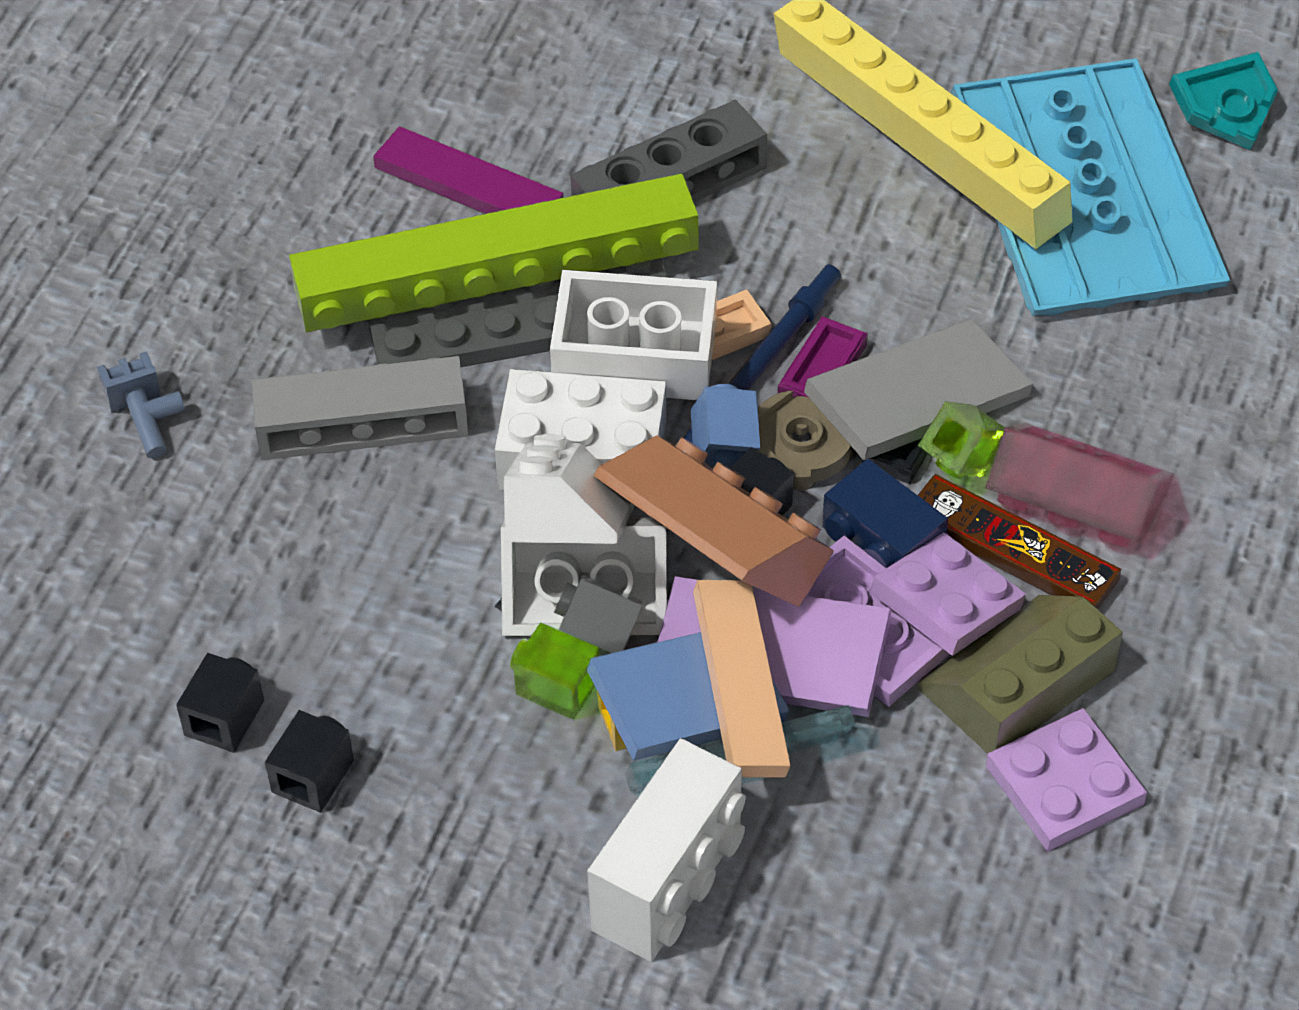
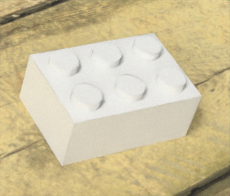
M562 270L550 345L551 372L666 381V398L697 400L705 387H709L716 328L717 281Z
M510 369L495 445L498 490H504V475L526 443H534V437L538 435L556 434L566 436V443H581L601 464L610 461L656 435L664 438L667 422L666 381Z
M681 738L678 740L587 870L591 931L650 962L654 960L663 945L671 947L676 942L686 921L685 912L694 899L701 902L706 897L715 879V867L723 855L730 858L736 852L743 839L745 826L741 825V812L746 796L741 794L742 768Z

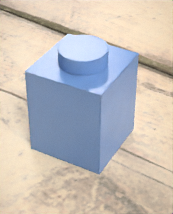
M731 384L705 387L691 408L692 442L708 453L704 463L711 468H714L717 462L731 468L751 447L757 451L760 449L756 391L741 390Z

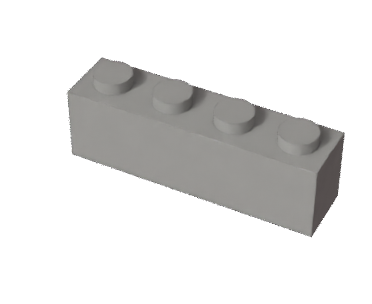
M459 356L252 379L254 422L261 460L469 436Z

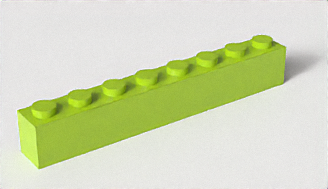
M681 173L289 254L294 289L307 333L561 279L562 270L596 272L699 250V215Z

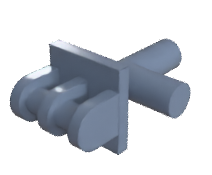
M147 351L139 353L140 359L127 362L126 358L118 360V366L106 369L105 365L98 366L97 371L111 412L128 407L147 457L157 458L162 456L167 451L156 420L185 411L179 391L165 396L160 395L157 372L151 363Z

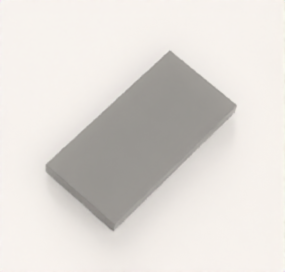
M969 319L807 379L804 393L859 456L866 460L1027 398L1030 395L1033 383L973 319Z

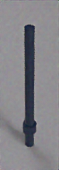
M831 264L825 265L809 286H802L788 303L789 310L728 384L734 385L741 390H750L804 322H811L824 307V298L841 278L838 268ZM692 428L683 437L692 442Z

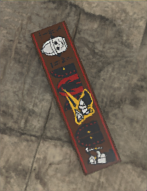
M937 474L931 477L918 494L919 497L948 518L946 533L948 536L975 556L1050 595L1084 597L1098 610L1120 580L1121 568Z

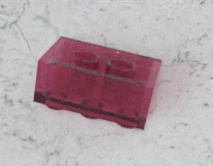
M1025 422L1005 427L985 489L999 493L997 501L1001 504L1027 511L1029 504L1048 510L1047 519L1054 523L1077 529L1079 522L1098 528L1097 536L1116 545L1128 547L1130 540L1139 542L1146 538L1169 489L1174 473Z

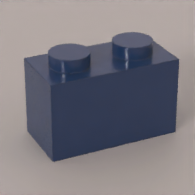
M866 459L824 494L822 527L830 538L837 542L843 536L847 537L885 568L893 565L943 532L947 533L948 518L870 459Z

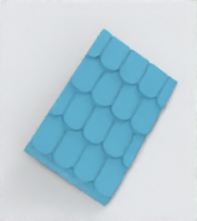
M1137 58L953 85L951 90L953 96L1071 182L1073 222L1039 248H1033L997 220L1008 258L1012 260L1026 307L1032 316H1053L1071 310L1105 308L1116 303L1129 301H1151L1175 294L1203 293L1228 285L1230 282L1228 273Z

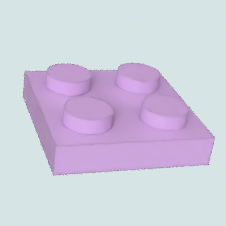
M944 532L875 575L869 591L952 656L1020 611L1026 597V593Z
M1084 708L987 754V769L1047 852L1145 803L1146 790Z

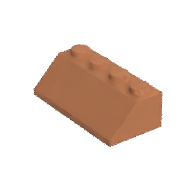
M656 435L597 468L593 475L737 578L797 607L801 605L834 552L833 549L816 539L821 531L819 527L794 512L789 519L778 513L783 503L757 487H754L751 494L741 488L745 480L743 476L720 462H717L714 468H711L704 463L708 453L683 437L675 445Z

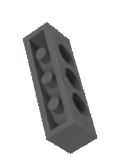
M735 99L571 174V196L682 173L692 200L695 202L766 169L767 133Z

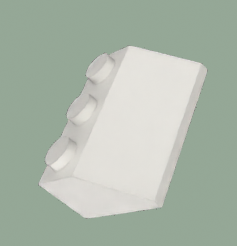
M538 435L534 437V443H526L504 475L505 542L617 544L634 509V504L593 476L597 468L602 464L581 443H566V436Z
M629 517L617 544L505 542L504 519L501 525L502 636L569 635L559 630L563 617L555 614L554 611L566 583L577 586L582 575L643 601L642 609L630 635H660L667 609V528L652 517Z

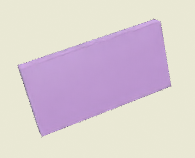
M675 576L658 642L701 632L693 595L697 579ZM753 588L771 677L785 703L833 711L832 709L840 713L869 717L891 622L890 608L806 596L801 605L797 607L761 589Z

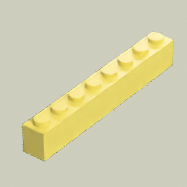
M792 0L773 13L779 51L782 56L1033 248H1039L1073 222L1070 181L825 0Z

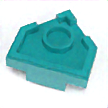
M1259 52L1172 75L1169 86L1187 123L1251 150L1278 92Z

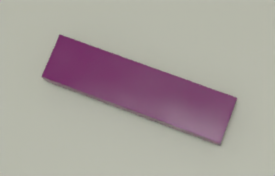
M401 126L393 132L373 156L376 169L485 214L564 198L563 192Z

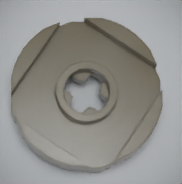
M793 391L781 392L766 399L757 408L760 449L758 451L767 457L780 460L788 470L794 473L793 489L808 490L812 488L816 482L826 480L839 473L850 460L853 453L852 446L809 397H793ZM795 432L802 436L809 432L812 434L811 440L806 442L795 441L792 439L791 433Z

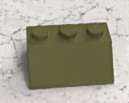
M1038 595L1025 604L1020 611L982 635L918 682L917 688L988 754L1032 733L1115 671L1123 632L1084 597Z

